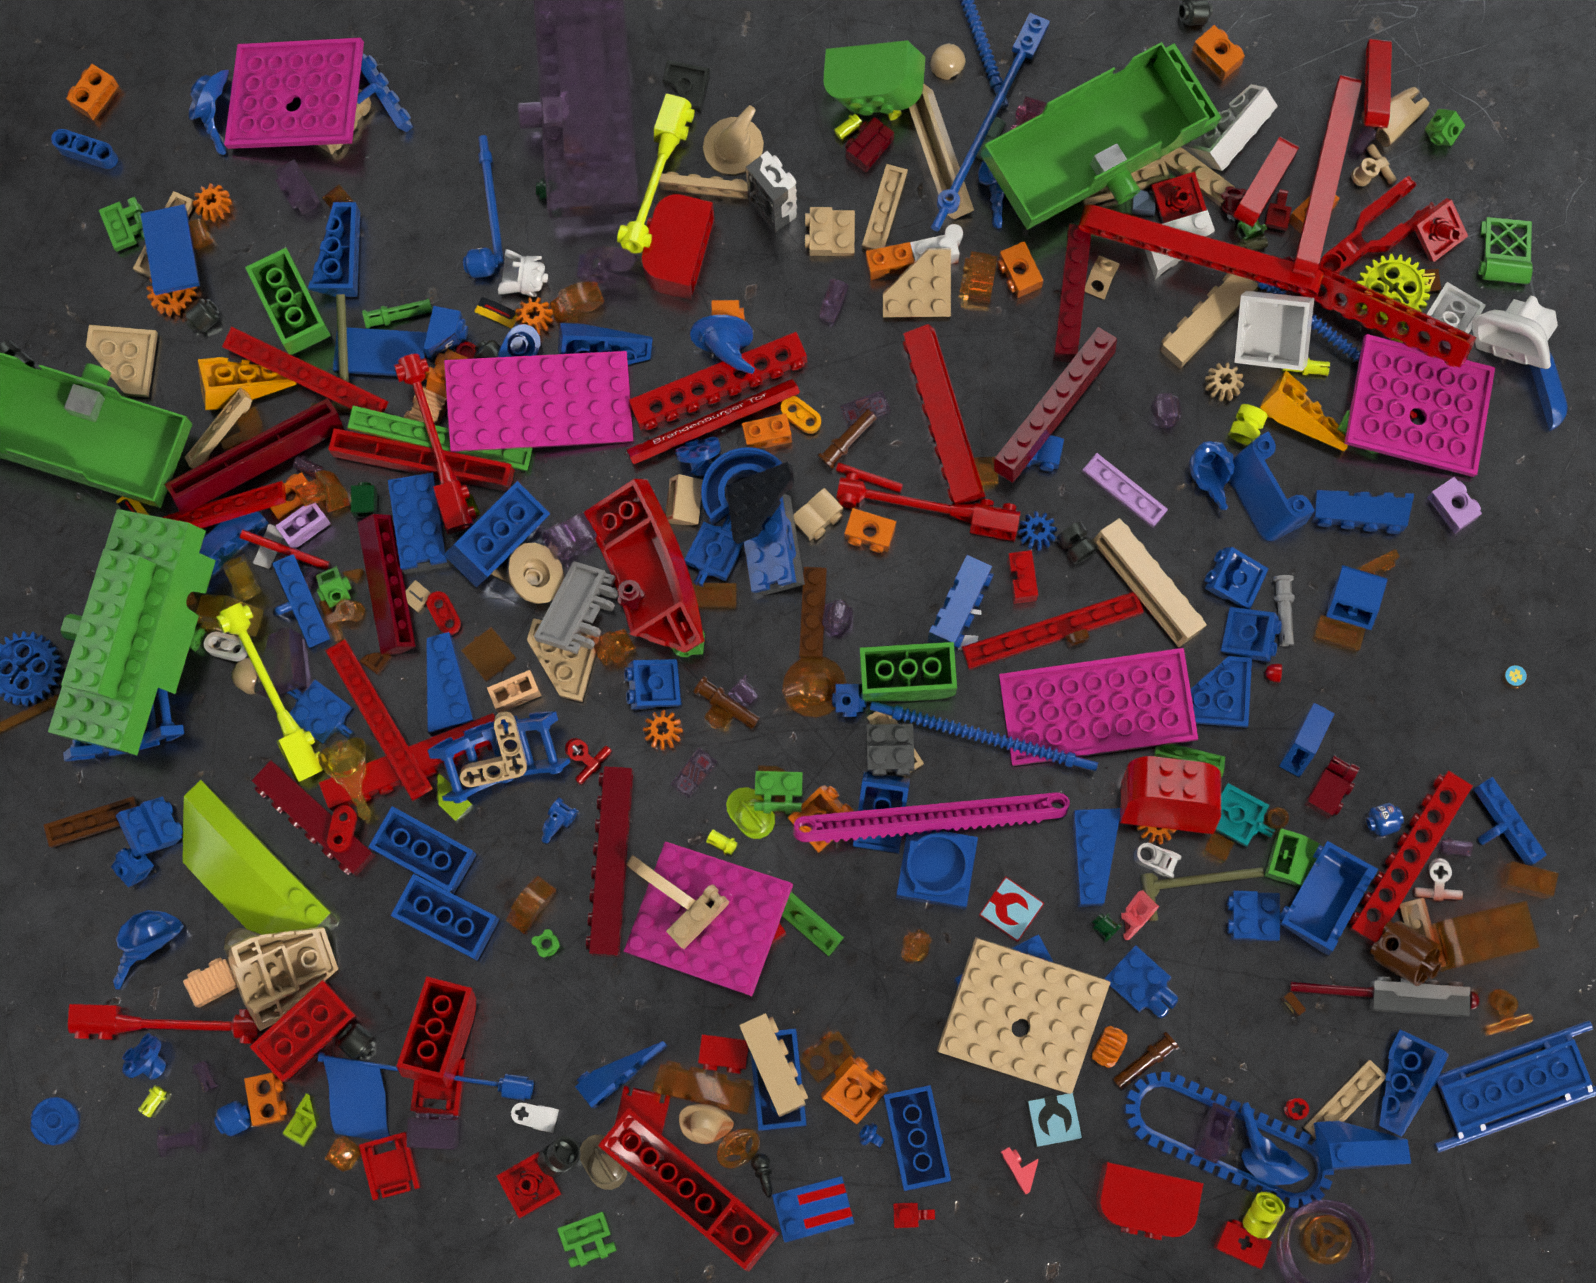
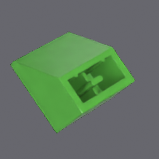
M1280 828L1275 835L1264 877L1301 888L1317 860L1313 855L1321 844L1302 834Z

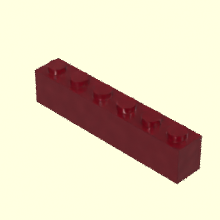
M1069 224L1053 361L1071 362L1077 355L1079 348L1091 234L1080 230L1077 224Z
M372 514L359 521L357 525L380 653L401 654L416 646L402 569L400 567L392 515Z
M270 760L251 780L257 785L254 788L257 793L263 798L268 795L273 800L271 805L279 813L285 811L290 816L287 820L297 829L300 826L307 832L304 836L313 844L318 841L324 847L321 851L331 860L335 857L340 862L338 867L347 875L352 873L357 876L376 856L355 836H353L351 847L346 852L337 853L331 850L327 844V837L332 815L273 761ZM338 836L335 838L336 844H340L342 842V836Z

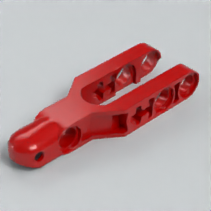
M1407 176L1361 211L1360 216L1357 218L1354 232L1324 254L1319 265L1339 274L1367 253L1389 251L1415 230L1412 223L1434 208V203L1430 202L1421 211L1417 210L1411 219L1404 224L1400 223L1380 240L1365 242L1361 234L1363 228L1416 187V182L1410 176Z

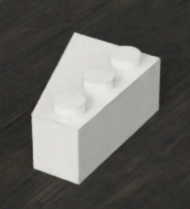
M1208 210L1162 224L1208 238H1212L1215 232ZM1145 250L1155 279L1180 261L1177 258Z

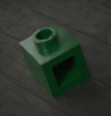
M359 482L358 485H351V513L354 518H367L372 514H377L378 491L375 486L369 482Z

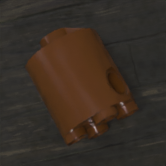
M1389 921L1384 926L1383 936L1380 941L1374 943L1370 951L1374 955L1375 962L1414 986H1420L1428 978L1433 979L1438 974L1442 965L1439 961L1442 952L1441 945L1401 921H1396L1395 923Z

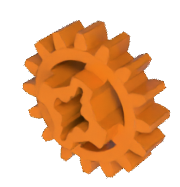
M153 286L146 288L151 293L147 295L149 301H152V307L154 309L158 308L157 310L160 314L166 311V314L170 317L174 311L179 316L181 309L185 311L188 304L194 303L191 297H197L196 292L193 291L197 287L174 291L172 293L173 298L170 295L171 292L155 295ZM161 301H163V302H166V301H167V302L170 303V305L164 304V303H162Z

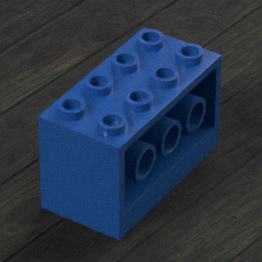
M517 481L444 556L477 588L550 513Z

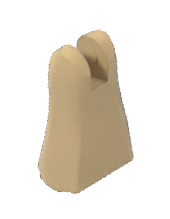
M1416 87L1404 90L1391 98L1388 128L1366 126L1372 133L1377 130L1374 136L1382 146H1390L1428 108L1429 102L1426 98L1421 99L1416 104L1412 101L1420 92ZM1362 112L1361 117L1364 124V112Z

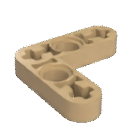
M500 712L494 719V730L502 756L464 765L460 771V781L464 786L476 787L517 778L526 772V756L515 717L510 712ZM502 719H505L508 723L509 733L505 734L504 725L501 724ZM512 739L517 743V747L507 749L504 746V742ZM516 755L517 763L520 765V769H516L515 766H513L512 756ZM494 765L500 769V772L497 775H490L487 772V768ZM481 768H483V776H484V777H481V773H480V769H481ZM471 771L472 775H474V779H470V777L467 776V772Z
M634 855L626 863L635 873L687 910L696 902V900L656 873Z

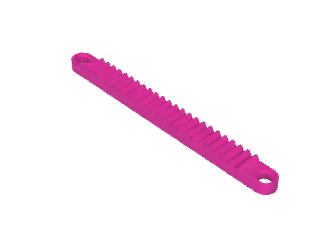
M1046 793L802 816L794 822L793 835L801 842L825 841L829 843L831 840L838 842L840 839L848 841L850 838L857 840L859 837L865 840L868 836L875 839L878 835L884 838L887 834L894 837L897 833L903 836L905 833L912 835L914 832L922 834L923 831L931 833L933 830H936L938 833L942 829L949 832L951 828L958 831L961 827L967 830L971 826L973 829H976L978 826L986 828L987 825L995 827L997 824L1004 826L1006 823H1009L1011 826L1015 822L1021 825L1024 821L1031 824L1034 820L1040 823L1044 819L1061 818L1067 815L1070 800L1062 793ZM1059 802L1063 805V808H1055L1052 806V803ZM801 826H808L811 828V831L802 832L799 828Z

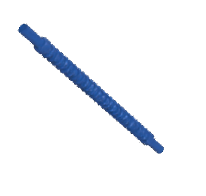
M960 0L963 1L961 3L964 7L963 11L967 12L965 14V17L968 18L967 22L971 23L969 28L973 29L971 31L974 35L973 39L977 40L975 42V45L979 46L977 50L981 51L979 53V56L983 57L981 62L984 63L983 67L987 68L985 73L989 74L987 78L990 79V87L994 89L997 95L1003 79L999 77L998 66H995L994 55H991L992 50L989 49L988 38H985L984 27L981 26L982 22L979 21L978 10H975L974 0ZM1006 97L1000 107L1001 109L1009 106Z
M1257 282V286L1260 289L1267 290L1266 293L1286 295V290L1281 291V288ZM1316 314L1312 315V330L1317 329V334L1322 333V338L1327 337V342L1332 341V346L1337 345V350L1342 349L1343 354L1347 353V357H1352L1353 362L1357 361L1359 365L1361 351H1357V347H1352V343H1347V339L1343 340L1341 334L1338 336L1336 330L1333 332L1331 326L1328 328L1326 322L1323 324L1321 318H1316Z
M872 701L870 710L891 715L896 720L902 718L904 722L910 720L911 724L916 722V725L921 723L923 727L928 725L930 729L935 727L936 731L942 729V732L947 730L949 734L954 732L955 736L961 734L962 738L968 736V739L972 737L974 741L980 739L981 743L987 741L988 745L994 743V746L997 744L1000 745V748L1005 746L1007 750L1012 748L1014 752L1019 750L1020 753L1026 752V755L1031 753L1033 757L1038 755L1039 759L1045 757L1046 761L1048 759H1052V762L1057 760L1059 764L1063 762L1068 767L1074 765L1093 771L1097 770L1098 762L1076 757V754L1072 752L1065 754L1064 750L1058 752L1057 748L1055 750H1051V747L1046 749L1045 745L1039 747L1038 743L1032 745L1031 741L1029 743H1025V740L1020 742L1019 738L1013 740L1012 736L1006 738L1005 734L999 736V733L996 735L993 734V731L988 733L986 729L981 731L979 727L977 729H974V726L969 728L967 724H964V726L960 722L955 724L954 720L948 722L947 718L945 720H941V717L936 719L935 715L929 717L928 713L922 715L921 711L919 714L915 710L910 712L909 708L904 710L899 705L893 707Z

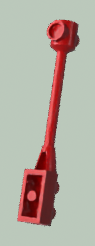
M419 354L404 356L398 360V364H394L395 372L399 382L404 381L405 384L413 386L437 461L440 485L433 486L434 495L447 535L471 528L474 525L473 520L477 519L474 507H468L466 499L470 498L467 485L461 486L460 481L456 478L444 456L421 384L426 378L425 372L429 371L426 358L421 359Z
M847 473L846 478L840 477L836 499L843 508H855L856 503L859 504L864 498L926 509L950 514V516L971 523L970 533L1015 542L1021 511H1016L1017 507L1014 504L1005 503L1003 508L995 507L992 500L982 499L980 504L948 505L866 489L864 482L859 481L860 477L854 473Z
M69 1004L68 1031L70 1034H74L75 1039H89V1034H98V1039L112 1040L113 1035L146 1028L231 1031L234 1038H240L239 1043L253 1044L254 1039L261 1037L262 1032L256 1026L247 1009H239V1014H236L232 1021L143 1019L137 1016L122 1015V1007L117 1005Z

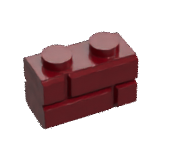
M875 117L870 122L865 121L859 129L860 134L856 138L852 137L845 145L846 158L864 172L871 168L894 140V132Z

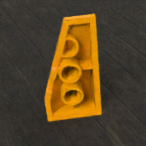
M224 357L198 359L201 393L205 410L224 408L239 388L248 392L253 400L296 385V382L261 365L250 364L249 360H242L241 363L230 362L228 358Z
M1285 371L1266 394L1260 408L1267 413L1269 418H1273L1276 422L1345 451L1348 445L1344 444L1346 436L1337 430L1339 427L1337 422L1332 417H1326L1321 409V404L1318 401L1313 403L1305 394L1308 391L1305 386L1289 372Z

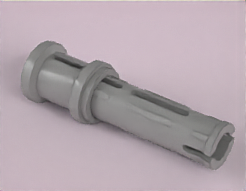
M1292 575L1273 577L1276 586L1274 601L1278 603V620H1281L1282 623L1279 634V646L1294 645L1292 602H1294L1295 595L1292 594V581L1294 580Z

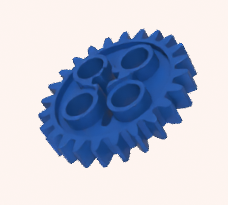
M23 631L21 637L13 633V640L4 637L6 644L2 645L0 643V697L4 696V700L8 703L12 700L13 704L17 706L20 701L24 706H28L29 700L36 705L38 697L45 701L44 694L46 692L51 695L53 694V691L50 689L51 686L59 687L55 679L63 677L57 673L58 670L64 669L62 665L57 664V662L63 659L60 655H56L59 649L52 647L53 642L50 640L46 641L45 636L40 635L37 637L35 632H32L29 636L27 632ZM29 648V654L21 658L22 650ZM41 663H45L44 671L38 673L37 667ZM12 664V672L5 674V668ZM24 665H26L28 669L26 672H24V670L22 669ZM29 680V686L21 690L22 682Z

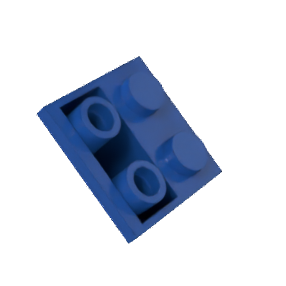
M1342 565L1328 602L1326 617L1372 630L1379 612L1387 578Z

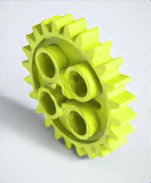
M1390 254L1387 261L1384 256H1381L1380 263L1373 259V268L1365 266L1366 273H1360L1359 276L1363 281H1357V283L1370 289L1380 288L1383 291V295L1422 312L1420 308L1426 309L1427 303L1423 300L1430 299V295L1425 292H1429L1431 286L1425 285L1429 282V277H1422L1425 274V269L1418 271V262L1411 265L1410 257L1406 261H1402L1403 257L1400 254L1398 259L1394 260L1393 254ZM1388 272H1395L1398 274V277L1390 279L1386 274ZM1412 286L1415 292L1411 294L1406 293L1403 288ZM1389 288H1390L1391 290H1393L1394 288H1396V289H1397V293H1396L1395 291H1393L1392 293H1389ZM1364 304L1361 309L1367 311V306ZM1380 312L1382 319L1388 320L1387 315Z

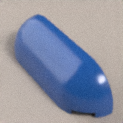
M1551 352L1550 368L1543 369L1530 365L1549 431L1557 428L1564 421L1568 410L1566 397Z

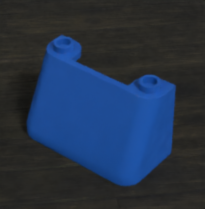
M1269 431L1257 437L1233 458L1235 468L1229 482L1261 537L1267 541H1274L1305 525L1315 510L1310 501L1303 495H1295L1287 499L1267 466L1265 460L1271 457L1276 449L1275 442Z
M1327 841L1324 846H1318L1313 855L1317 860L1290 908L1285 905L1279 918L1282 920V926L1329 956L1337 945L1338 939L1341 937L1343 930L1378 869Z

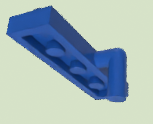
M363 54L361 71L370 85L358 93L357 103L360 104L373 93H376L397 128L408 132L413 128L409 121L411 119L409 113L400 107L398 103L400 101L399 97L393 90L390 91L387 86L389 82L381 72H378L376 68L378 64L371 55Z
M294 554L271 563L288 601L275 607L272 610L273 615L280 616L292 610L308 648L329 640V634Z
M1493 777L1473 789L1498 824L1478 837L1480 844L1484 845L1504 833L1527 867L1532 866L1547 855Z

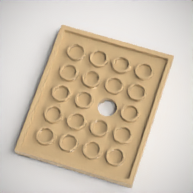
M975 937L937 1051L1071 1094L1073 1093L1110 981ZM1019 1019H1025L1029 1023V1031L1022 1037L1015 1036L1012 1032V1024Z

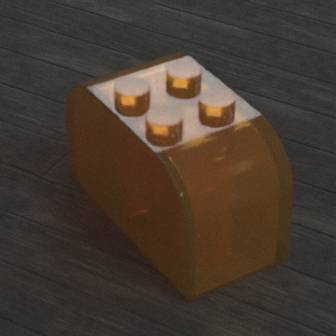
M1527 901L1466 914L1431 925L1435 942L1442 947L1440 956L1442 967L1439 970L1440 973L1540 948Z

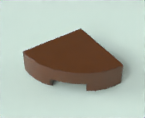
M376 652L365 655L359 662L379 676L392 659V656Z

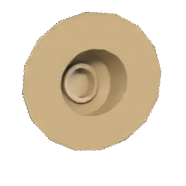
M749 105L738 117H729L718 121L707 132L704 138L703 151L706 161L714 170L725 175L742 174L746 172L747 165L762 155L764 142L761 131L751 122L756 111L754 107Z
M524 543L517 547L508 558L507 567L498 566L491 573V575L510 583L515 592L523 599L535 604L548 603L553 600L564 580L562 564L557 556L546 546L538 543Z

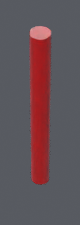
M241 530L239 536L241 539L287 556L294 554L295 559L324 570L328 568L329 561L246 530Z

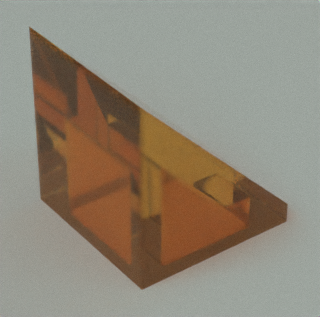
M360 568L342 573L357 584L365 572Z

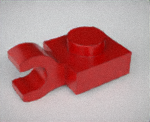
M1279 189L1276 204L1269 203L1265 220L1267 227L1287 230L1292 207L1285 206L1288 196L1287 190Z
M918 1203L893 1204L894 1228L919 1227L918 1220L935 1219V1209L918 1210Z

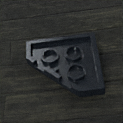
M788 461L727 485L732 537L736 544L758 537L763 530L761 526L767 517L771 518L781 504L780 499L786 490L790 491L794 486L793 469Z

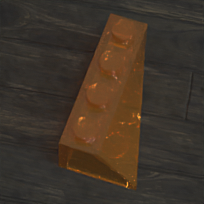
M668 1060L666 1065L660 1064L653 1085V1092L748 1115L754 1086L749 1085V1080L736 1078L734 1082L726 1080L727 1075L713 1072V1075L710 1076L703 1074L704 1069L690 1066L689 1070L680 1068V1063Z

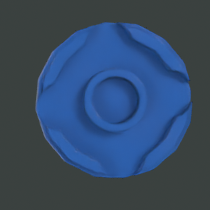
M58 1097L47 1098L38 1103L32 1111L31 1131L35 1138L44 1144H64L77 1132L79 1114L74 1104L67 1099Z

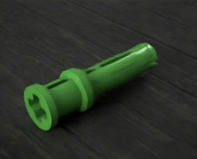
M427 299L391 308L381 306L380 309L368 312L362 310L366 329H371L373 326L382 324L387 326L394 320L432 313L430 300Z

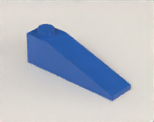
M560 323L558 354L627 351V362L629 365L651 358L653 338L587 324Z
M1401 1029L1399 1030L1389 1050V1066L1385 1079L1386 1088L1382 1101L1380 1127L1401 1137L1403 1136L1439 1077L1449 1056L1448 1053Z
M1341 1121L1314 1123L1321 1171L1411 1164L1408 1139Z

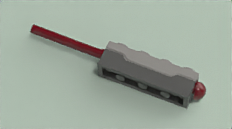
M1377 977V981L1370 982V987L1368 988L1290 982V991L1370 997L1369 1011L1467 1017L1470 1016V1010L1475 1009L1480 1001L1479 996L1475 992L1470 991V987H1463V982H1448V985H1439L1437 980H1426L1425 984L1414 986L1401 978V982H1392L1391 977Z

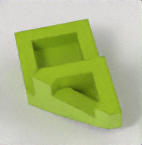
M438 773L436 775L438 805L456 821L472 804L468 800L461 803L443 801L442 796L452 791V787Z
M307 1093L296 1108L295 1115L283 1132L285 1137L302 1147L305 1146L316 1128L310 1095Z

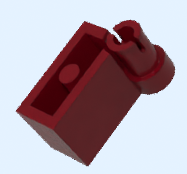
M1333 755L1304 805L1328 819L1333 814L1338 815L1344 805L1341 800L1344 794L1349 795L1355 785L1352 781L1360 767L1353 763L1348 764L1336 757V755Z

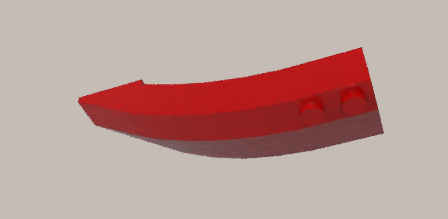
M633 479L582 514L603 554L611 575L616 577L614 583L617 590L622 582L634 580L644 592V598L640 600L638 609L631 610L630 607L623 606L630 630L629 634L686 653L704 642L699 608L691 577L677 539L648 479Z

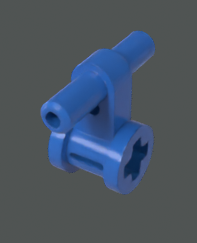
M560 797L548 811L547 815H549V818L545 821L542 828L543 835L541 840L543 843H549L551 837L562 825L568 828L579 812L576 808L572 809L564 804V800Z

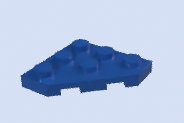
M1228 656L1190 689L1196 724L1248 727L1252 658Z

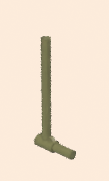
M336 294L339 377L349 382L345 294ZM336 401L331 402L337 413H351L352 409Z
M1263 867L1173 879L1158 880V877L1153 873L1142 874L1140 877L1142 890L1156 903L1155 897L1160 892L1159 889L1263 877L1264 871ZM1157 910L1150 917L1149 922L1158 921Z

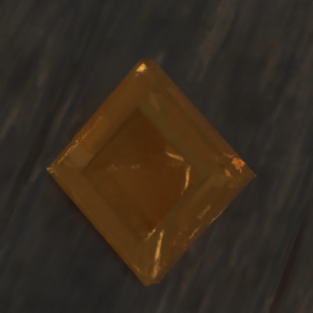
M340 184L322 197L331 209L333 202H353Z
M713 705L704 718L714 729L725 728L733 716Z

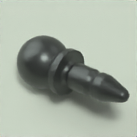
M756 1154L751 1160V1166L756 1171L755 1177L760 1178L763 1192L769 1198L772 1192L769 1175L772 1173L769 1168L770 1160L765 1154Z

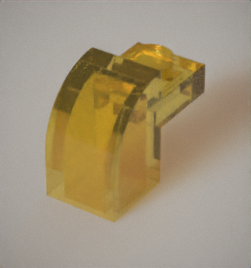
M245 554L223 563L224 571L232 584L233 593L237 601L250 599L262 592Z

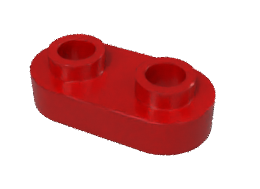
M440 591L431 593L427 598L426 604L439 630L442 633L456 634L460 630L461 620L450 599L445 593ZM438 601L443 602V606L440 608L435 607ZM448 621H453L452 627H446Z
M340 806L333 812L327 844L334 852H346L352 845L357 814L351 807ZM343 813L348 814L346 821L340 820V816ZM338 836L343 838L340 844L335 843V838Z

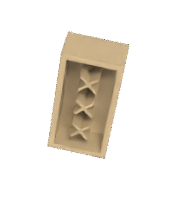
M765 1013L739 1025L779 1117L805 1106L804 1100L808 1099L803 1085H797L795 1081L798 1073L793 1062L787 1063L784 1055L789 1053L783 1039L777 1040L775 1033L779 1031L773 1017L768 1018Z

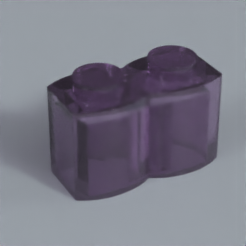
M580 513L565 522L547 529L542 539L555 560L561 558L566 560L572 557L575 551L579 549L585 551L594 545L597 534L585 514Z

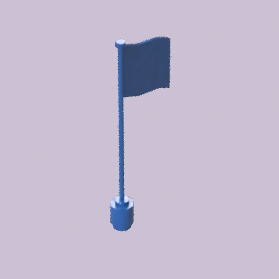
M319 1052L318 1061H324L329 1083L330 1117L335 1134L371 1140L390 1136L387 1126L386 1092L380 1069L398 1071L397 1067L328 1056L324 1052ZM505 1074L504 1078L499 1079V1082L463 1076H455L454 1078L457 1081L498 1087V1092H502L501 1097L522 1101L531 1099L534 1087V1080L513 1074Z

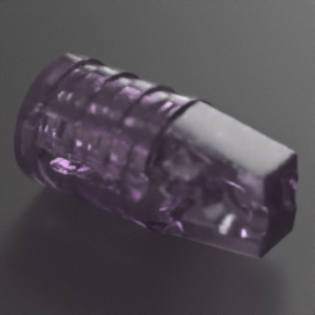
M835 279L829 281L825 297L823 298L820 318L827 322L835 321L842 308L849 285Z

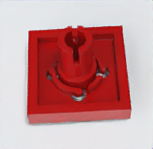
M1195 171L1151 185L1162 224L1207 210ZM1166 201H1168V202H1167V205H1170V202H1171V206H1170V207H1167V206H1166V204H1165Z
M1444 199L1412 223L1428 260L1435 262L1468 237L1452 199Z
M539 1152L496 1176L519 1218L562 1195L554 1178L541 1171L538 1165ZM539 1176L543 1177V1181L541 1183L538 1182V1180H542ZM535 1192L538 1193V1198H537V1199H533V1197H534V1198L537 1197V1195L534 1194Z

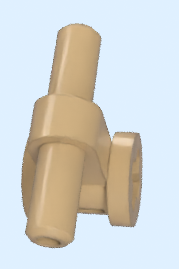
M1374 144L1369 145L1366 150L1372 158L1364 159L1360 166L1352 171L1351 178L1353 182L1358 186H1366L1371 181V178L1377 176L1381 171L1390 185L1394 184L1397 178L1389 168V162L1385 157L1381 156Z

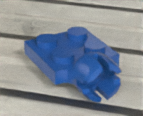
M1136 945L1105 977L1106 980L1110 981L1109 986L1138 1013L1147 1008L1159 1018H1163L1169 1013V1008L1166 1005L1173 1009L1178 1002L1177 995L1167 986L1171 976Z

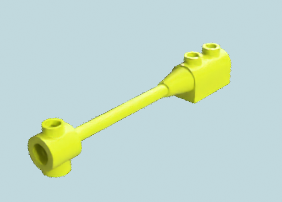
M666 94L654 127V142L659 143L655 167L636 221L629 222L627 226L621 225L617 236V242L621 243L622 248L630 253H640L643 247H650L652 234H648L649 229L644 225L665 162L676 145L679 144L680 139L686 140L689 127L685 126L686 122L692 123L695 110L691 109V103L685 98Z
M238 603L219 612L220 615L216 616L222 632H229V634L239 636L277 713V720L284 737L276 742L296 783L323 770L321 766L325 764V761L320 752L314 753L311 745L315 741L311 732H304L303 728L301 729L290 713L285 710L248 635L247 629L251 624L249 619L253 618L248 605L242 606L241 603Z

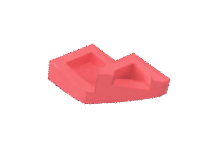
M1143 890L1138 891L1126 907V912L1121 913L1122 919L1125 922L1126 933H1123L1125 940H1130L1159 908Z

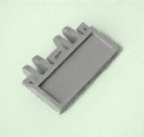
M573 561L534 635L535 640L575 654L578 653L580 647L593 649L595 642L580 634L584 633L599 637L601 630L583 621L593 624L600 608L608 611L613 610L615 605L600 596L618 599L617 589L603 585L612 586L616 577L606 573L605 570Z

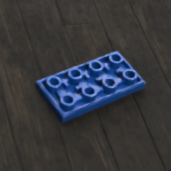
M185 204L141 213L154 294L160 295L200 286Z
M347 328L348 373L397 376L394 364H398L400 358L410 354H419L421 359L426 358L423 348L427 332ZM338 331L336 333L333 371L335 373H339Z

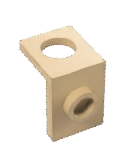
M1098 256L1086 283L1085 292L1105 299L1120 264ZM1095 280L1101 281L1104 289L1101 291L1095 290L1092 287V282Z

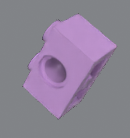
M1455 477L1432 491L1427 497L1454 534L1475 521L1482 514L1478 502L1469 497L1466 493L1465 485L1461 481H1457ZM1452 500L1459 501L1461 508H1455L1452 505Z
M312 499L275 527L290 547L296 549L331 523Z

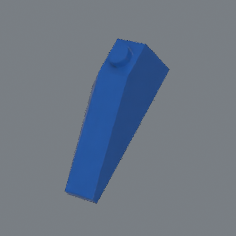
M662 1041L593 1070L591 1073L586 1071L577 1079L579 1083L575 1087L591 1108L596 1109L664 1050L667 1045Z

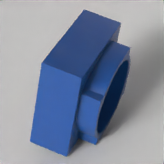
M933 830L931 833L923 831L922 834L914 832L912 835H909L907 833L896 898L966 910L978 837L945 831L937 833L936 830Z

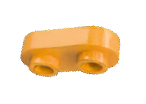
M792 396L782 401L781 413H786L788 420L807 434H813L820 429V414L800 398ZM794 406L797 410L789 412L788 408ZM813 420L814 424L812 426H808L806 424V421Z

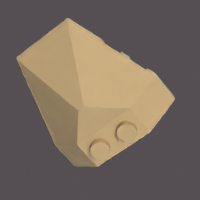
M324 927L250 936L229 946L228 961L241 998L260 1031L275 1024L322 980L326 981L338 970Z

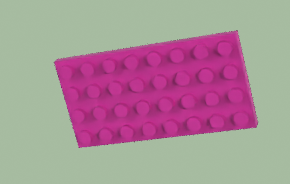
M627 351L444 360L450 452L633 442Z
M1184 648L999 674L1008 738L1012 736L1013 740L1019 738L1020 742L1025 740V743H1029L1031 741L1032 745L1038 743L1039 747L1045 745L1046 749L1051 747V750H1055L1057 748L1058 752L1064 750L1065 754L1072 752L1076 754V757L1198 740ZM1010 748L1012 766L1047 762L1045 757L1039 759L1038 755L1033 757L1031 753L1026 755V752L1020 753L1019 750L1014 752Z

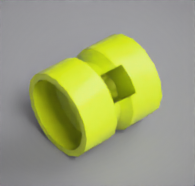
M1241 404L1236 415L1237 421L1233 422L1228 433L1229 437L1238 443L1248 446L1260 436L1258 429L1263 428L1268 417L1267 413L1258 407Z
M1270 1192L1258 1193L1243 1218L1244 1228L1257 1238H1268L1285 1212V1205L1282 1200Z

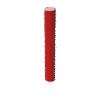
M839 462L836 467L838 472L857 474L861 480L897 492H901L903 487L902 483Z

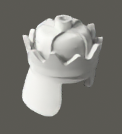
M506 249L503 277L498 287V295L520 292L521 294L536 297L537 294L534 291H540L543 282L547 283L548 274L544 273L545 265L537 262V260L542 259V256L525 257Z

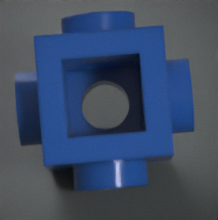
M836 684V693H833L832 705L836 707V712H843V717H856L857 712H863V707H866L867 702L862 700V684Z
M131 848L121 849L115 855L116 860L111 866L116 875L121 878L128 888L144 880L154 867L146 854L135 857Z

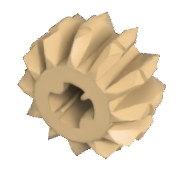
M1229 362L1225 364L1224 368L1220 363L1216 364V369L1210 368L1208 371L1209 376L1205 377V382L1209 383L1205 389L1207 391L1213 390L1210 395L1211 398L1219 395L1220 402L1223 401L1224 396L1228 401H1231L1233 395L1238 396L1240 394L1239 389L1244 386V383L1240 381L1243 378V374H1236L1237 366L1229 369ZM1227 380L1228 383H1225L1224 385L1220 383L1221 381Z

